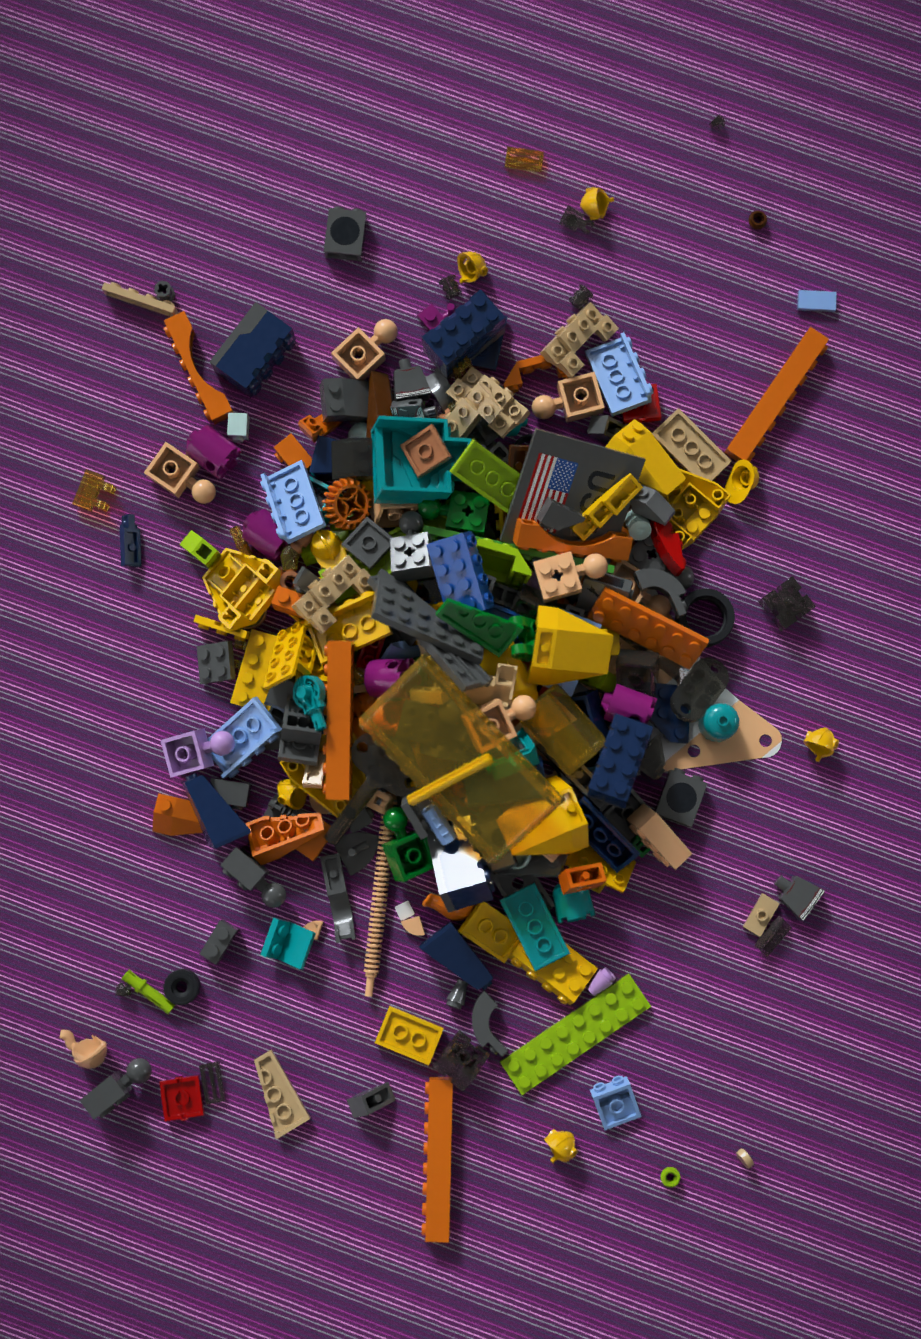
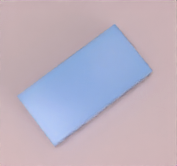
M799 290L797 310L835 312L837 292Z

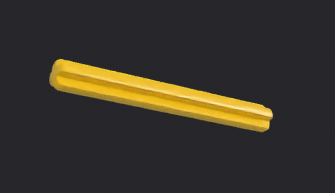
M486 753L407 796L408 804L414 806L493 764L492 756Z

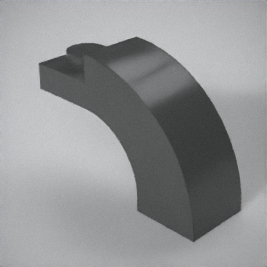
M641 569L634 572L633 577L640 592L645 590L662 592L668 598L676 618L685 616L687 605L684 599H680V597L686 591L674 576L658 569Z
M483 990L476 999L472 1011L473 1031L482 1047L489 1042V1049L495 1055L499 1053L503 1056L507 1052V1048L492 1033L489 1027V1017L498 1004Z

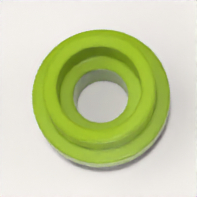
M666 1167L662 1170L660 1178L666 1187H675L680 1182V1173L674 1167ZM669 1173L674 1175L672 1180L667 1179Z

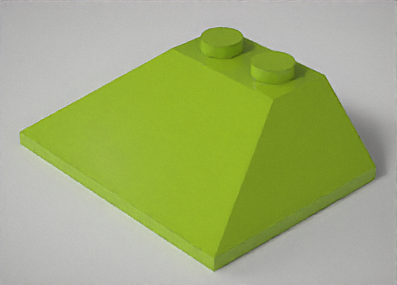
M489 538L477 539L476 546L478 553L482 557L484 573L495 577L496 582L522 591L530 579L532 571L519 550L513 548L510 544L495 543Z

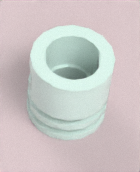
M630 510L625 518L629 535L634 540L646 539L652 530L648 518L633 513Z

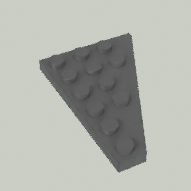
M380 569L377 575L371 619L480 665L483 660L484 649L481 645L438 618L434 608L387 571Z

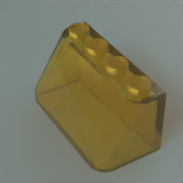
M558 684L552 685L535 700L536 713L531 719L520 720L521 724L531 731L534 739L544 746L547 754L557 761L560 769L569 776L592 758L604 746L606 740L598 728Z

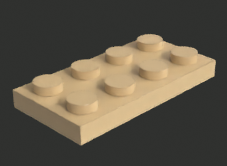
M679 408L652 433L659 444L686 471L713 481L732 462Z

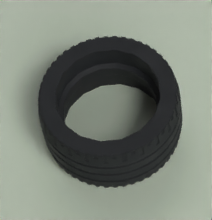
M705 588L695 590L683 598L687 605L686 614L690 605L699 600H708L714 603L721 611L723 624L716 634L706 637L709 639L706 647L719 644L730 634L735 621V612L731 602L723 593ZM686 614L678 619L675 616L676 623L692 630L688 626Z

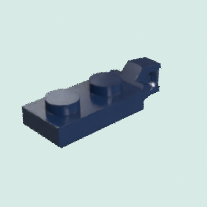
M126 514L122 516V524H120L121 566L138 568L141 567L140 529L135 525V515Z

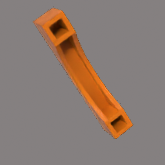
M185 311L165 319L166 327H164V331L168 338L172 337L174 343L171 345L176 355L180 353L182 360L179 362L183 370H188L190 374L187 378L192 388L196 387L198 391L195 395L199 403H204L206 407L203 412L207 420H212L215 425L228 419V413L234 412L225 394L207 384L195 367L192 353L195 331Z
M517 518L512 541L518 546L517 548L522 550L534 548L543 553H547L548 550L555 551L556 554L571 551L574 556L584 558L585 555L600 554L605 558H610L611 561L621 562L622 560H629L633 538L628 533L608 531L593 539L569 541L548 533L534 520Z

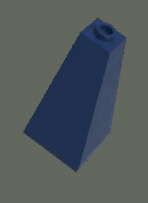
M318 435L309 472L315 479L321 482L335 481L341 478H369V475H373L372 449Z
M193 773L185 777L186 781L182 782L209 847L217 849L251 833L247 825L203 775Z
M452 921L420 944L419 947L422 951L475 989L479 990L482 988L485 990L492 984V974Z

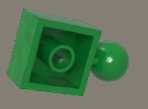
M454 490L451 493L449 505L441 504L439 499L423 500L422 503H418V513L422 518L434 520L440 515L447 516L446 530L460 533L471 531L474 536L484 538L490 501L481 494Z
M389 808L384 813L383 823L388 830L395 833L396 838L382 844L394 880L405 882L434 868L427 837L421 840L416 830L409 833L406 832L405 827L408 823V817L402 808Z

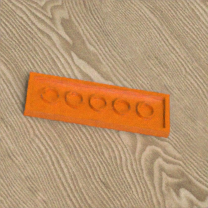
M607 587L603 589L587 615L588 619L689 670L709 643L708 638Z

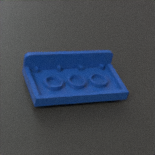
M471 531L428 543L426 546L443 603L447 598L471 607L486 610L494 606V598L488 587V577L482 567L483 561L478 553L476 537Z

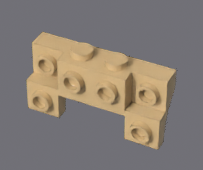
M591 302L585 305L577 315L573 314L566 320L568 324L565 327L561 326L555 332L556 336L540 352L547 362L557 366L569 378H572L584 366L575 352L593 333L605 342L619 329L607 314L602 316Z
M472 366L461 380L457 378L446 391V394L455 401H458L460 398H466L475 385L482 382L490 389L495 400L504 408L494 419V423L488 424L490 429L504 439L513 428L526 420L530 412L513 398L514 393L507 387L503 389L499 386V381L491 376L489 378Z
M480 382L475 385L466 398H460L455 403L454 410L449 412L444 419H448V426L451 427L450 437L467 438L482 418L489 424H493L494 419L504 408L495 400L490 389Z
M349 555L344 557L334 568H327L321 574L323 578L319 581L317 579L308 586L310 590L291 606L299 616L313 625L320 634L324 633L337 621L327 608L350 586L359 595L372 588L367 583L370 574L365 569L361 570Z
M498 663L496 676L489 675L492 679L489 687L483 686L462 692L437 664L434 687H447L449 699L458 700L460 703L467 702L481 706L497 698L501 699L505 709L511 708L518 666Z

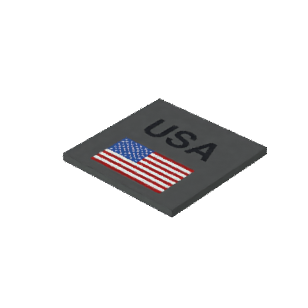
M535 428L503 526L500 541L515 544L512 540L517 518L534 520L540 525L541 522L537 519V515L547 497L582 514L599 497L629 473L638 481L646 459ZM631 502L618 515H613L601 528H596L586 540L599 537L608 531L621 532ZM542 527L548 533L558 538L569 541H581L569 527L558 531L553 528L547 530ZM605 558L607 563L610 564V558Z

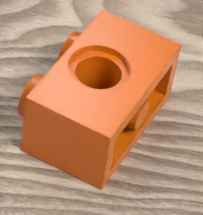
M601 862L565 869L558 875L563 895L599 888L607 881Z

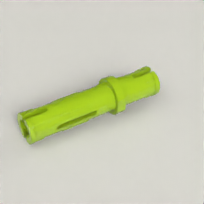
M130 969L121 979L133 987L136 993H141L167 1015L176 1005L146 983L147 980H142Z

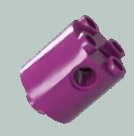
M209 425L204 426L199 431L194 430L187 439L186 456L197 462L198 465L219 480L224 478L228 469L233 470L238 463L235 459L242 452V449Z
M264 508L253 512L245 519L242 539L272 562L281 561L287 553L285 550L290 545L284 539L281 540L276 532L277 524L273 521L271 512Z
M373 659L367 664L364 673L366 691L373 698H411L409 690L421 685L422 677L418 674L413 659Z
M616 684L614 691L605 692L600 704L606 711L603 720L612 723L616 713L647 724L652 717L657 698Z

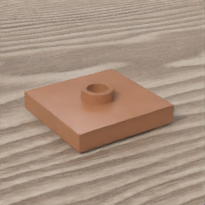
M433 424L400 445L414 472L420 479L452 458Z

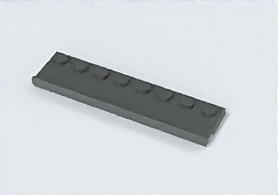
M377 575L370 576L367 581L374 592ZM402 582L404 586H406L409 590L415 593L414 590L406 582ZM416 638L462 692L483 686L489 687L492 679L480 665Z

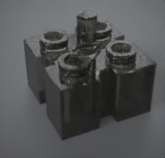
M793 576L776 588L779 591L778 593L773 590L758 601L766 613L771 611L774 614L775 618L772 621L781 632L797 621L796 615L798 618H801L816 607L807 594L802 597L799 593L802 587Z
M458 1030L437 1058L432 1068L444 1077L447 1074L453 1078L451 1083L461 1091H464L473 1082L480 1068L490 1056V1053L479 1045L474 1047L470 1043L472 1039Z

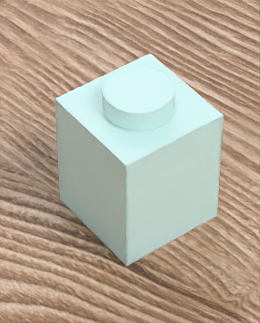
M228 413L227 436L233 442L241 443L243 440H249L250 418L247 413Z

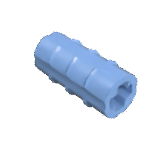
M436 803L428 805L421 811L425 821L441 845H447L457 837L452 826H450L447 818H445L442 810L439 809Z

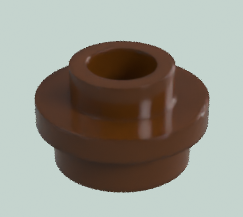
M754 211L750 214L748 223L753 229H762L767 223V216L762 211ZM758 218L761 222L756 223L754 219Z

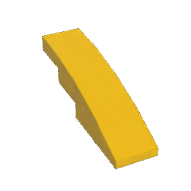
M629 473L582 513L585 517L584 522L569 528L581 541H585L596 528H601L613 515H618L643 486Z

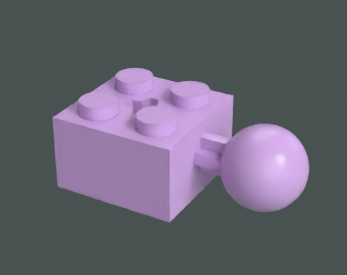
M205 729L160 740L170 778L215 766L211 752L225 756L231 753L235 746L234 737L229 732L218 731L208 741Z

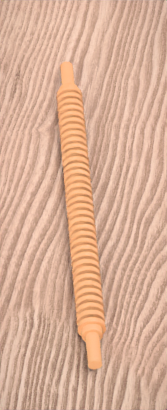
M397 778L389 780L388 791L385 792L394 796L393 801L387 807L388 809L398 805V802H394V800H398L397 793L395 792ZM385 825L380 826L379 829H383V831H379V834H383V836L378 837V839H382V841H378V844H384L393 840L394 837H390V835H394V832L388 830ZM382 845L377 846V849H381V851H377V854H380V856H376V859L380 860V862L376 861L379 867L375 866V869L379 870V872L375 871L374 873L378 875V877H374V880L378 881L373 882V885H377V887H373V890H376V892H372V895H376V897H372V900H375V902H371V905L375 907H371L370 910L374 912H370V915L374 917L369 918L373 922H369V926H372V928L369 927L368 931H372V933H368V936H371V938H367V941L371 943L366 945L370 947L366 948V951L370 953L365 954L369 958H365V962L368 963H365L364 967L368 968H364L363 971L367 977L365 996L367 997L373 996L374 978L379 973V970L376 968H380V965L376 963H380V960L377 958H381V955L377 953H381V949L378 948H382V944H378V942L383 941V939H379V937H383V934L379 933L384 932V929L380 927H384V924L381 922H385V919L381 917H385V914L382 912H386V909L382 908V906L386 907L387 905L383 903V901H387V898L383 897L388 896V893H384V891H388V888H385V886H389V883H385V881H389V878H386V876H390V873H386V871H390V868H387L389 863L387 862Z

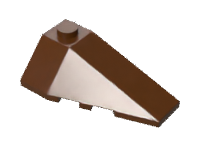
M370 371L366 446H371V429L379 416H393L390 407L394 398L389 376L386 373Z

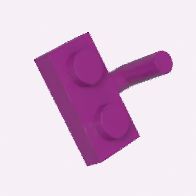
M431 303L417 317L430 331L436 328L444 318L454 313V304L449 303L447 311L441 315Z

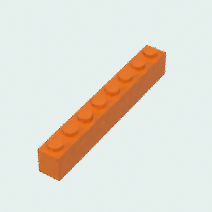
M812 327L808 329L724 454L736 462L743 459L749 462L756 454L753 452L756 446L760 448L766 439L763 436L765 432H771L776 424L774 421L776 416H782L787 408L784 406L787 400L791 402L797 394L795 388L798 385H803L807 379L805 374L808 369L810 371L814 369L818 363L815 360L817 356H822L829 347L825 345L829 338Z
M330 640L328 645L325 644L324 655L327 656V664L324 665V676H327V684H324L327 704H325L326 707H324L323 712L324 716H327V728L323 730V734L326 735V743L323 744V755H326V763H323V775H326V783H323L322 791L323 794H326V800H350L352 798L354 641Z
M429 1077V1082H425V1094H429V1102H425L424 1114H428V1122H424V1134H428V1142H424L423 1154L427 1155V1162H423V1175H427V1183H423L422 1195H426V1203H422V1215H426V1223H422L421 1236H425V1242L449 1243L453 1077Z

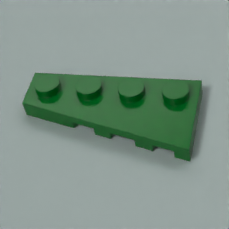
M447 598L436 611L438 618L498 657L505 652L524 630L523 625Z

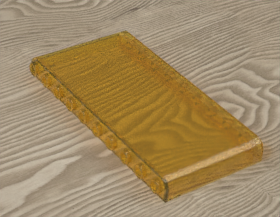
M424 653L358 719L360 728L372 736L374 743L386 751L388 758L400 766V770L414 781V785L418 789L486 753L491 755L493 764L428 798L432 804L441 810L442 815L446 819H450L455 825L456 830L465 835L470 845L481 852L484 860L488 863L497 864L565 801L557 790L471 699L458 688L427 653Z

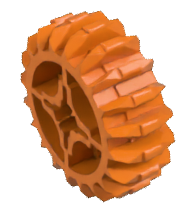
M341 478L339 481H334L333 486L327 487L329 492L323 493L327 497L322 500L323 503H326V507H323L322 510L327 511L324 517L330 518L329 523L334 524L335 528L354 530L365 519V516L371 515L368 509L372 508L369 505L372 499L367 497L370 492L364 490L365 485L360 484L358 480ZM348 489L342 497H339L343 490ZM355 511L354 515L347 520V517Z

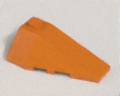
M158 793L153 812V832L170 836L203 833L189 800Z
M321 813L298 814L297 816L280 815V817L263 816L246 823L251 831L248 834L252 857L260 865L280 859L325 831Z

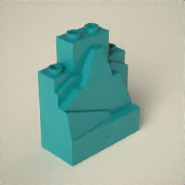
M379 416L371 429L374 504L422 503L423 500L448 499L451 493L454 492V481L463 482L453 475L450 469L470 444L471 438L450 437L451 427L448 426V419ZM433 424L452 458L420 479L414 472L400 445Z

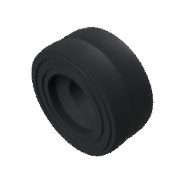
M189 969L175 970L165 979L163 986L164 994L171 1003L186 1005L198 996L200 980ZM184 981L187 984L185 992L177 990L178 982Z

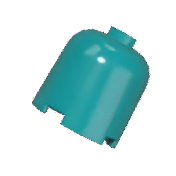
M717 703L708 706L701 712L698 727L706 739L713 742H722L728 740L737 732L740 719L737 711L732 706Z
M560 883L554 887L552 896L558 924H562L564 919H567V923L586 919L587 914H590L591 917L596 916L589 890L563 895Z

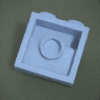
M616 1076L612 1079V1082L607 1084L597 1083L594 1085V1089L590 1090L604 1130L641 1117L627 1076Z

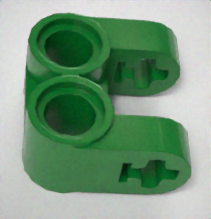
M512 616L508 620L523 625L524 630L518 635L522 643L511 646V657L531 662L537 629L535 625L536 620L525 616Z

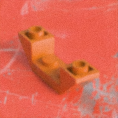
M542 355L517 361L505 380L503 389L507 387L513 393L518 392L523 384L520 373L530 374L534 372V369L538 368L542 370L549 369L553 364L547 362ZM555 366L558 378H569L562 370Z
M322 414L316 418L308 415L298 422V426L315 443L318 435H328L343 421L323 422Z

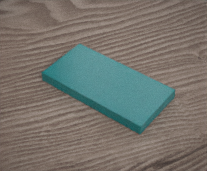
M535 883L500 900L535 971L570 954Z

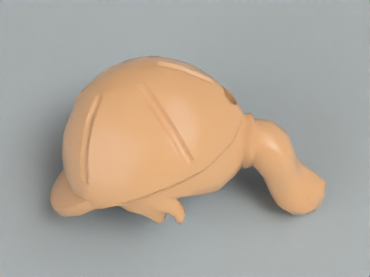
M61 1030L59 1038L63 1039L66 1047L72 1051V1056L77 1065L82 1068L92 1069L104 1062L107 1055L106 1042L92 1035L93 1039H84L76 1042L71 1031Z

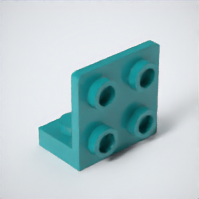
M273 917L260 955L278 959L303 970L315 937V932L288 920Z

